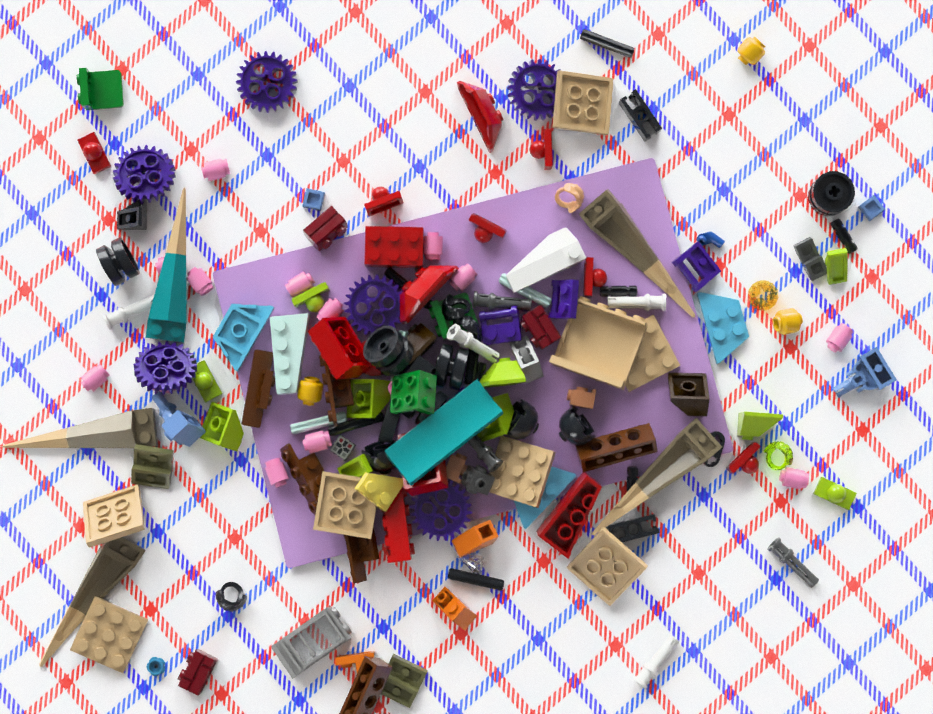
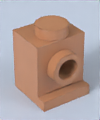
M577 387L576 390L568 389L566 400L570 401V406L592 410L596 390L592 389L590 393L588 388Z
M456 453L455 456L451 455L446 466L448 479L461 483L462 480L458 479L459 475L462 476L468 467L465 465L466 456Z

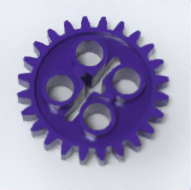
M267 51L264 52V56L257 52V58L250 55L251 61L244 60L246 66H239L242 73L236 74L237 77L241 78V80L236 81V84L240 85L237 91L243 92L240 98H247L245 104L249 105L252 103L251 108L253 110L258 106L259 112H262L263 108L266 109L267 113H269L270 108L277 112V106L284 109L283 102L290 104L288 97H295L291 91H297V87L293 85L298 83V80L293 78L297 75L296 71H291L294 68L293 65H288V59L282 61V54L276 58L274 51L271 53V56L268 55ZM258 67L265 68L262 74L255 73ZM277 71L283 72V76L279 79L274 78V74ZM251 77H255L259 80H251ZM267 78H269L271 83L264 85L263 81H267ZM259 85L260 90L258 92H251L252 86ZM273 89L279 91L275 97L269 96L270 91Z
M531 59L529 65L524 61L522 63L523 68L518 65L516 67L517 72L513 71L511 73L514 78H509L508 80L512 84L507 87L508 90L512 91L507 95V97H513L510 104H516L517 106L514 110L520 109V116L526 113L527 119L534 116V121H537L540 116L542 121H544L546 115L552 118L557 71L561 69L555 71V64L549 67L548 60L542 64L541 59H538L535 64L534 60ZM525 76H530L533 80V83H527L525 81ZM544 77L550 79L551 85L544 83ZM536 86L538 90H542L540 93H537L538 91L534 89ZM524 95L531 96L532 102H526ZM543 96H547L550 99V104L544 103Z
M138 145L136 151L130 148V154L123 152L125 158L118 157L120 163L114 164L117 170H113L115 176L113 180L116 183V189L119 190L121 196L125 194L127 200L132 197L133 203L140 199L141 204L144 203L145 199L151 203V198L153 197L157 201L159 200V194L165 197L164 190L171 191L169 185H174L173 179L176 178L174 171L176 170L172 159H169L168 153L164 154L162 149L157 151L156 147L153 146L150 150L148 145L141 149Z
M376 274L375 279L368 275L367 281L361 277V284L356 281L354 282L355 289L349 287L352 294L345 295L350 300L344 302L345 305L349 306L344 312H350L351 315L347 317V320H354L351 326L359 325L358 332L363 328L365 329L364 335H366L369 331L373 333L382 326L396 328L395 322L401 324L398 317L400 316V294L403 291L397 292L399 285L393 287V279L386 282V276L379 280L378 274ZM372 286L378 290V294L374 298L369 297L367 294L368 288ZM382 291H385V295L378 304L380 309H375L369 319L365 320V316L372 308L371 301L376 302ZM390 297L394 300L392 308H386L383 305L385 298ZM360 302L367 305V311L363 314L357 311V305ZM379 313L383 316L381 324L373 322L374 314Z
M158 341V346L151 343L150 349L144 347V352L138 353L139 357H135V363L133 364L137 383L141 382L142 388L147 386L148 392L154 389L155 394L159 390L162 391L163 395H165L166 391L173 394L174 389L180 392L181 386L187 388V383H192V378H196L197 362L196 358H194V353H190L189 348L184 349L183 344L177 347L175 341L172 345H169L168 341L165 342V345Z
M453 480L449 482L448 488L441 489L448 494V499L444 502L437 499V493L441 490L419 494L418 498H412L416 502L415 505L410 506V508L415 509V512L411 513L410 516H416L412 523H419L416 530L423 528V536L427 532L430 533V540L433 535L436 536L437 541H439L440 536H443L444 540L447 541V535L454 539V532L461 535L459 528H467L464 521H471L466 517L468 514H472L471 511L467 510L472 504L466 503L470 496H463L466 490L459 491L460 484L453 487ZM430 496H433L440 506H446L444 511L453 521L452 524L447 521L442 513H436L438 508L430 500ZM424 503L432 504L433 511L430 514L422 511ZM454 505L460 508V514L456 517L451 516L449 513L450 507ZM435 519H444V528H436L434 525Z

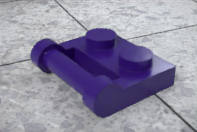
M699 241L695 242L672 261V264L679 268L692 285L691 288L694 292L699 291L721 272ZM685 259L700 276L701 280L699 282L683 262Z
M552 280L551 312H549L548 317L550 319H576L579 280Z
M512 306L511 309L491 312L479 311L484 345L522 341L517 306ZM510 316L513 318V322L488 325V320Z

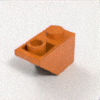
M491 520L473 526L452 540V543L459 558L494 544L499 536Z
M445 586L432 600L464 631L477 617L465 603Z

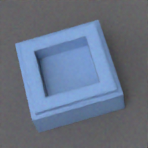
M306 188L302 207L321 211L325 192Z
M875 195L858 206L869 222L886 210Z

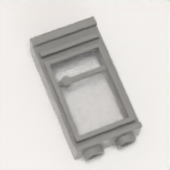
M329 605L271 646L292 679L351 639L350 633L352 631L347 623L343 624L339 619L341 615L336 607L332 608Z

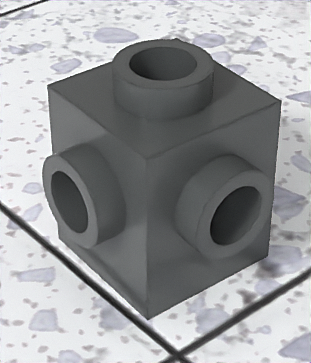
M468 465L462 475L461 483L466 487V491L472 494H477L478 492L488 495L495 477L483 466L476 465V467Z

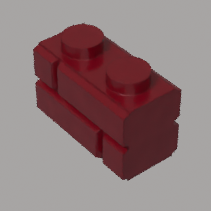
M330 206L302 231L306 239L318 251H321L323 248L327 249L333 242L332 240L337 236L341 237L344 235L348 225L336 209Z
M542 305L537 306L521 317L522 322L520 324L525 332L529 331L532 335L530 340L536 349L539 347L543 350L561 338Z
M196 649L195 652L191 651L186 660L189 663L186 670L182 669L177 678L180 681L178 686L199 696L218 658L200 649Z

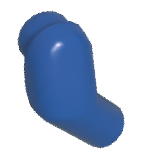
M712 231L701 233L696 238V241H699L702 246L712 243L719 249L725 243V240Z

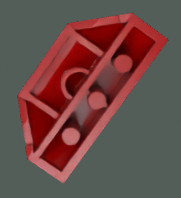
M458 81L457 88L490 154L494 150L502 128L501 121L504 120L499 110H495L493 106L495 100L491 93H487L486 89Z
M457 266L421 267L414 274L416 278L412 282L409 280L402 287L404 291L400 294V322L403 325L408 324L459 268Z

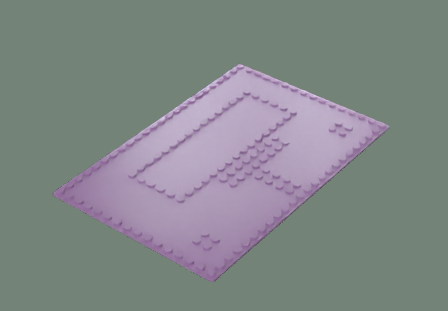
M653 158L390 225L392 227H423L424 236H427V232H439V236H443L440 260L425 259L423 254V268L428 266H457L460 268L462 265L469 264L478 274L475 280L463 292L460 290L456 292L449 284L451 282L449 279L431 298L432 301L444 300L448 294L455 296L465 292L468 294L473 307L474 291L481 294L494 293L495 296L528 299L500 284L499 279L503 273L507 275L548 235L563 228H567L579 241L586 258L594 257L593 270L599 268L606 272L607 282L604 286H637V296L627 295L624 297H644L646 294L662 296V294H666V311H662V309L646 311L644 308H610V310L620 309L627 312V316L633 317L637 315L644 319L652 315L655 316L680 364L679 367L669 372L706 373L710 398L707 416H687L670 401L668 372L628 392L626 386L624 390L552 365L549 361L551 355H555L560 339L543 350L539 347L536 349L530 340L532 335L529 331L525 332L522 326V338L528 336L540 362L544 377L529 383L523 382L516 385L484 388L491 398L508 393L512 405L516 401L521 402L520 399L536 409L539 423L537 431L527 438L515 440L556 452L552 467L577 475L556 498L563 497L583 473L575 445L569 441L564 442L559 435L561 431L559 420L562 414L572 407L569 405L570 401L566 400L568 389L576 390L577 387L588 388L590 393L592 389L596 390L592 410L576 407L579 409L576 413L578 415L583 414L594 430L591 435L599 437L650 423L656 438L658 450L656 453L587 471L586 473L597 480L601 486L627 480L628 466H637V477L642 476L676 435L695 418L710 433L717 431L724 435L725 444L722 454L733 451L732 441L688 280L679 268L672 264V261L681 254L656 162ZM567 183L577 184L584 192L582 206L573 213H569L568 208L559 206L555 201L556 191L563 188ZM609 189L620 204H623L695 313V317H691L640 269L591 230L579 216V213L605 190ZM563 191L559 194L563 202L576 201V198L571 193ZM475 213L506 229L505 236L502 238L493 233V237L489 242H478L474 232L479 225L469 221L471 214ZM365 232L332 240L331 246L327 249L323 248L321 251H318L314 246H309L213 272V279L223 318L231 304L273 306L274 310L270 317L309 313V331L320 321L316 317L319 313L309 311L305 303L298 307L294 306L292 302L293 297L285 286L289 283L290 279L303 271L306 274L310 273L315 281L313 283L314 287L326 282L330 289L321 294L324 304L329 298L332 300L336 298L344 305L342 309L346 310L349 306L345 305L344 302H348L350 299L345 295L352 294L349 287L355 289L354 282L356 281L361 284V277L367 281L368 275L375 279L376 274H378L379 280H382L387 268L365 267ZM584 261L529 287L552 299V280L575 279L579 280L578 299L580 296L584 297ZM392 268L407 281L410 280L412 282L416 278L414 268ZM374 286L369 287L367 294L369 297L374 298L377 296L378 290ZM593 286L592 297L588 298L591 300L590 303L597 305L599 302L608 306V297H601L600 287ZM398 287L397 292L403 291V290ZM382 291L376 302L371 301L372 308L365 316V320L369 319L375 309H380L378 304L385 295V291ZM387 297L384 299L383 305L386 308H392L394 300ZM531 301L530 311L539 306V304ZM360 302L357 305V311L361 314L365 313L367 305ZM551 303L548 308L543 307L548 316L549 312H551ZM423 307L408 324L394 323L398 331H408L415 323L417 325L422 323L437 337V341L422 356L433 366L436 365L437 357L440 355L443 344L453 346V359L456 357L457 350L462 348L454 340H443L442 336L438 337L435 326L438 325L436 318H431L428 308ZM486 307L473 308L476 319L479 324V329H481L479 311L491 312L505 309L494 308L492 310H489ZM519 310L520 322H522L521 317L529 311ZM343 312L339 317H346L347 319L351 314L350 312ZM379 313L374 314L373 322L381 324L383 316ZM510 316L488 320V325L513 322V318ZM270 317L237 372L244 401L254 350L273 352ZM353 319L348 320L350 325L354 321ZM550 319L562 336L568 319ZM357 324L351 326L361 343L371 335V331L364 335L365 329L363 328L358 332L359 325ZM308 333L300 380L304 379L305 376H313L319 378L320 382L323 383L322 374L325 373V368L320 366L319 355L321 353L312 342L311 336ZM510 342L487 345L489 348L499 352V358L492 355L493 358L497 359V362H499L500 358H510V361H516ZM479 355L478 362L486 363L485 374L494 363ZM273 359V360H272L271 371H274V372H273V375L275 376L274 359ZM407 365V367L403 370L402 374L408 371V369L410 368L409 365ZM465 367V372H464V376H463L461 388H462V387L466 388L467 386H469L468 384H465V382H464V381H465V374H466V367ZM363 373L359 377L350 379H379L391 381V376H385L384 374L380 376H368ZM447 376L446 384L443 387L436 386V393L442 391L448 396L445 403L451 400L458 392L457 390L450 389V376ZM275 382L274 387L270 389V395H272L271 405L263 410L261 427H251L285 563L288 568L347 553L343 534L313 530L315 515L310 511L305 496L301 494L296 479L291 476L290 468L287 462L282 459L280 451L283 446L290 443L298 459H301L310 454L309 450L305 451L303 440L306 439L305 435L322 430L324 432L328 431L329 426L298 434H292L290 429L291 424L328 415V410H331L330 403L326 404L325 392H328L327 385H323L322 400L314 403V406H308L298 399L297 393L278 395ZM387 403L386 406L381 410L382 413H383V416H385L388 403ZM347 407L335 408L336 413L345 412L347 414ZM417 412L410 419L400 413L393 440L398 441L399 434L407 433L417 426L414 423L420 412ZM383 421L341 434L356 444L346 461L330 451L332 446H329L326 450L315 452L324 471L340 474L337 469L338 467L362 455L361 451H365V446L378 442ZM339 435L330 436L332 445L334 444ZM716 435L714 438L717 440L718 443H720L721 440H719L718 435ZM501 436L483 443L486 446H491L492 452L495 454ZM468 442L451 454L454 456L456 453L467 457L465 465L473 467L480 465L488 471V466L477 458L476 451ZM451 455L445 459L446 466L449 462ZM275 458H280V461L284 463L289 480L286 481L287 484L276 488L275 485L271 486L265 471V463ZM396 467L392 469L391 473L388 474H380V472L374 471L370 472L372 474L402 478L401 473L396 469ZM453 481V487L460 484L458 490H466V487L462 483H457ZM444 490L439 491L437 499L441 502L448 499L447 492ZM465 491L463 494L464 497L470 496L466 503L472 504V506L467 508L472 514H468L466 517L471 521L516 509L514 500L490 492L488 495L478 492L477 494H472L468 491ZM407 493L408 496L404 497L405 505L409 504L411 514L415 512V509L410 508V506L416 503L412 498H418V495L411 496ZM430 496V500L438 508L436 513H442L447 521L452 524L453 521L444 511L446 506H440L434 497ZM424 503L422 511L430 514L433 511L432 504ZM456 505L451 506L449 509L450 515L458 516L460 508ZM378 507L376 508L374 531L377 545L385 543L386 534L382 521L383 512ZM407 516V523H411L413 535H409V537L422 534L424 531L423 528L416 530L419 523H412L416 516ZM437 518L434 521V525L438 529L444 528L445 521L442 518Z

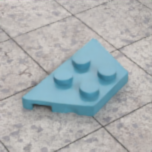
M698 292L697 298L715 362L719 364L749 337L741 305L737 299Z
M231 304L213 335V339L219 345L235 371L238 372L272 314L273 306Z
M551 467L539 508L514 500L525 530L577 476L576 474Z

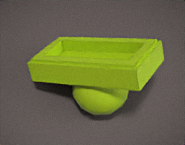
M847 249L827 251L825 264L827 266L828 284L847 282Z
M323 282L292 298V302L295 307L305 303L309 311L318 312L324 305V299L321 294L330 289L327 283Z
M203 360L197 363L196 378L192 379L204 402L207 403L223 393L206 361Z
M365 454L337 468L340 474L363 477L365 472L370 473L373 471Z
M820 477L813 492L814 495L846 510H850L857 494L824 477Z

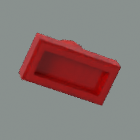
M544 129V142L540 140L534 141L529 147V152L536 159L544 158V170H551L553 167L552 130Z
M95 132L77 139L94 175L111 167Z
M379 186L372 192L371 197L373 201L365 203L364 206L368 217L399 206L404 202L400 191L390 194L387 188Z
M475 213L471 214L469 221L479 225L474 232L478 242H489L493 237V233L503 238L507 232L501 226Z
M587 257L584 261L583 296L585 298L592 297L593 286L602 287L607 282V274L604 270L599 268L593 270L594 257Z
M752 442L726 467V470L730 474H734L741 467L742 471L747 474L755 473L759 468V461L753 454L761 446L757 442Z

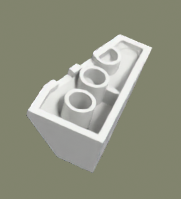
M563 228L548 235L506 275V278L515 293L583 262L586 256L579 241L567 228Z

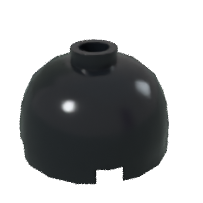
M520 399L521 402L516 401L512 405L514 413L508 433L506 434L515 439L527 438L532 433H535L539 427L536 409Z
M572 406L562 414L559 420V428L561 430L559 435L564 442L569 441L577 446L584 445L596 436L591 435L594 430L583 414L578 415L576 411L579 409Z
M392 440V443L388 444L380 441L365 446V451H361L362 454H365L374 472L388 474L395 468L387 458L385 450L394 444L396 440Z

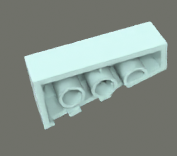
M309 313L270 317L276 393L278 395L295 394L298 392L310 321Z

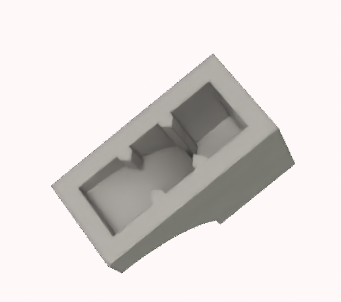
M528 336L523 337L522 341L510 342L514 356L526 378V383L544 377L540 362Z

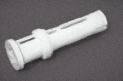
M646 294L644 297L608 296V309L644 308L646 311L650 309L666 311V294H662V296Z
M154 295L126 308L118 307L116 311L110 314H102L108 329L111 330L113 326L122 322L127 323L129 318L151 309Z
M454 324L449 328L447 339L458 342L462 348L468 347L491 363L497 362V359L493 358L492 355L499 358V352L475 339L471 332H465L460 329L458 324Z
M670 634L648 663L643 664L642 670L633 679L647 689V684L653 676L658 675V668L680 641Z

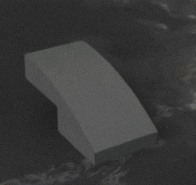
M811 237L793 245L811 281L827 274V267L823 257L819 255Z

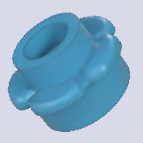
M152 657L149 663H147V671L153 676L163 674L166 669L164 666L165 661L162 658Z

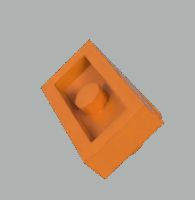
M375 651L336 656V666L341 665V668L353 667L352 663H355L358 673L364 657H374Z

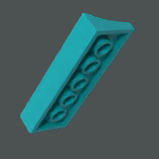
M476 379L436 410L434 414H431L385 450L386 456L412 486L503 415V411L478 379Z

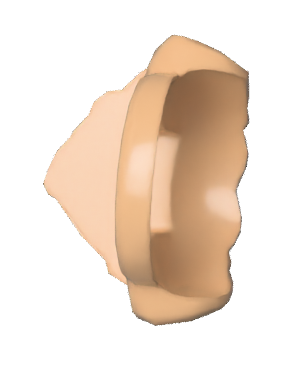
M567 183L563 188L556 191V203L563 208H568L569 213H573L582 206L584 192L577 184ZM563 191L571 193L576 198V201L563 202L559 194Z

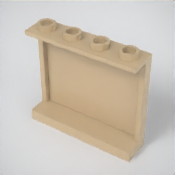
M580 296L577 302L576 319H568L555 355H551L549 362L554 366L624 390L648 324L640 316L634 315L630 317L623 310L615 309V311H612L605 304L598 302L595 305L590 303V299Z

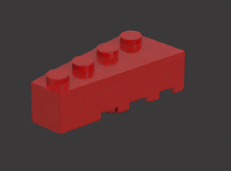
M583 472L536 530L541 539L567 559L570 558L571 551L577 543L589 512L592 510L602 488L600 483L586 472Z
M404 486L387 511H382L383 528L386 534L385 546L388 551L387 563L408 561L415 554L414 543H410L409 535H413L411 523H407L410 509L409 504L405 505L404 497L408 495L404 490Z

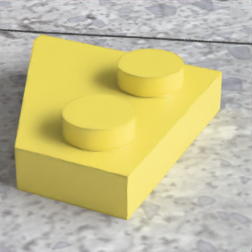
M365 472L355 489L382 511H387L403 487V478Z

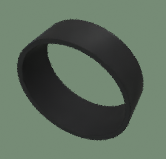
M390 400L378 438L380 442L392 443L400 413L393 414L390 412Z

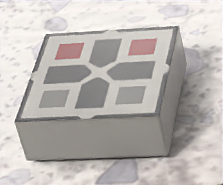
M340 434L330 448V451L346 461L356 444Z

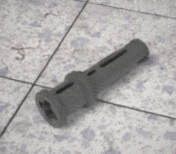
M474 291L473 308L486 307L492 310L494 308L511 309L512 306H517L518 310L530 311L532 300L495 296L494 293L481 294Z
M478 435L468 441L470 446L476 451L477 458L488 466L489 472L497 470L502 465L503 460L501 458L498 459L492 452L491 446H486Z
M780 537L776 538L768 546L767 550L772 551L781 563H786L810 588L819 582V578L793 555V550L791 548L788 549L781 542Z

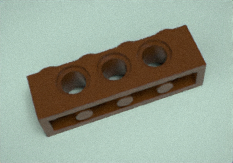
M650 423L593 438L584 445H575L583 472L658 452L656 438Z
M365 656L339 714H372L393 667L381 658Z

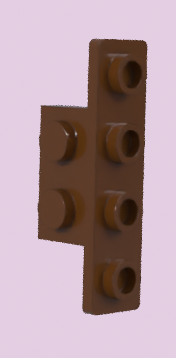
M254 350L241 425L260 428L263 410L271 405L272 395H270V389L275 384L274 371H271L273 352Z
M319 355L320 366L325 368V373L322 374L323 385L328 387V392H325L326 404L330 403L331 410H328L329 422H333V426L338 427L335 408L354 406L350 378L336 380L331 374L326 361Z
M288 443L280 449L281 457L287 462L291 476L296 479L301 494L305 496L310 511L315 515L318 502L317 494H319L324 469L315 453L298 459L291 444Z
M374 527L372 539L344 535L351 569L350 574L354 584L367 581L365 561L380 559Z

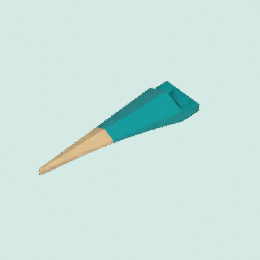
M185 187L182 190L152 301L145 337L182 343L185 340L187 324Z

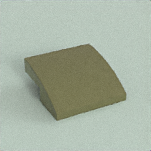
M135 444L133 466L131 468V484L169 489L174 450Z
M393 653L388 663L393 668L381 695L410 708L428 670Z

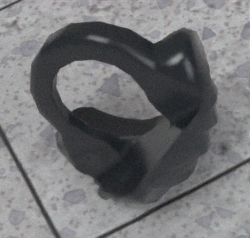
M448 294L441 308L443 316L447 321L455 322V320L463 318L470 311L471 304L466 299H454L451 294ZM455 304H463L466 306V310H463L462 308H454L452 306Z
M466 315L453 322V324L462 325L464 329L473 334L475 339H478L480 333L479 325L471 316Z
M235 582L225 583L215 593L218 605L225 611H237L247 601V595H243L242 587ZM227 587H234L238 591L239 596L236 602H230L225 599L224 590Z

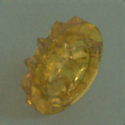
M767 280L753 283L748 290V300L757 310L765 311L771 309L776 305L779 298L778 289ZM761 289L763 292H770L766 296V301L763 298L756 299L761 294Z

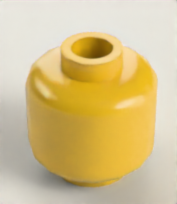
M755 36L753 38L747 37L737 48V52L740 54L738 59L745 65L748 63L756 65L765 55L764 48L766 46Z
M794 308L780 310L773 317V327L782 335L798 332L803 323L802 315Z
M305 376L304 379L299 381L298 399L303 401L304 405L314 406V403L322 400L323 383L317 377Z

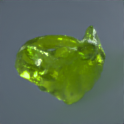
M782 441L770 442L763 450L764 453H767L766 462L773 470H782L787 465H792L793 463L792 448ZM776 448L785 455L784 463L781 466L773 464L771 456Z

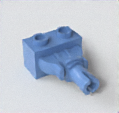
M875 347L859 356V360L855 363L853 369L846 373L848 377L855 373L854 376L832 388L834 392L844 388L836 393L837 397L840 398L860 385L862 387L856 389L858 393L863 390H874L877 388L881 390L897 381L879 349Z
M159 391L152 396V400L159 408L160 417L165 421L161 425L165 430L164 435L170 441L174 440L179 445L183 444L190 447L206 432L195 417L176 410L177 406L168 402L162 392Z

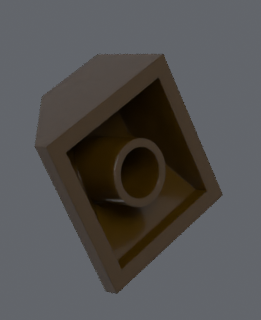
M415 323L407 331L409 333L407 339L414 347L412 359L408 364L410 367L419 355L422 357L437 341V337L422 323L419 325Z
M668 372L670 401L687 416H707L710 398L706 373Z

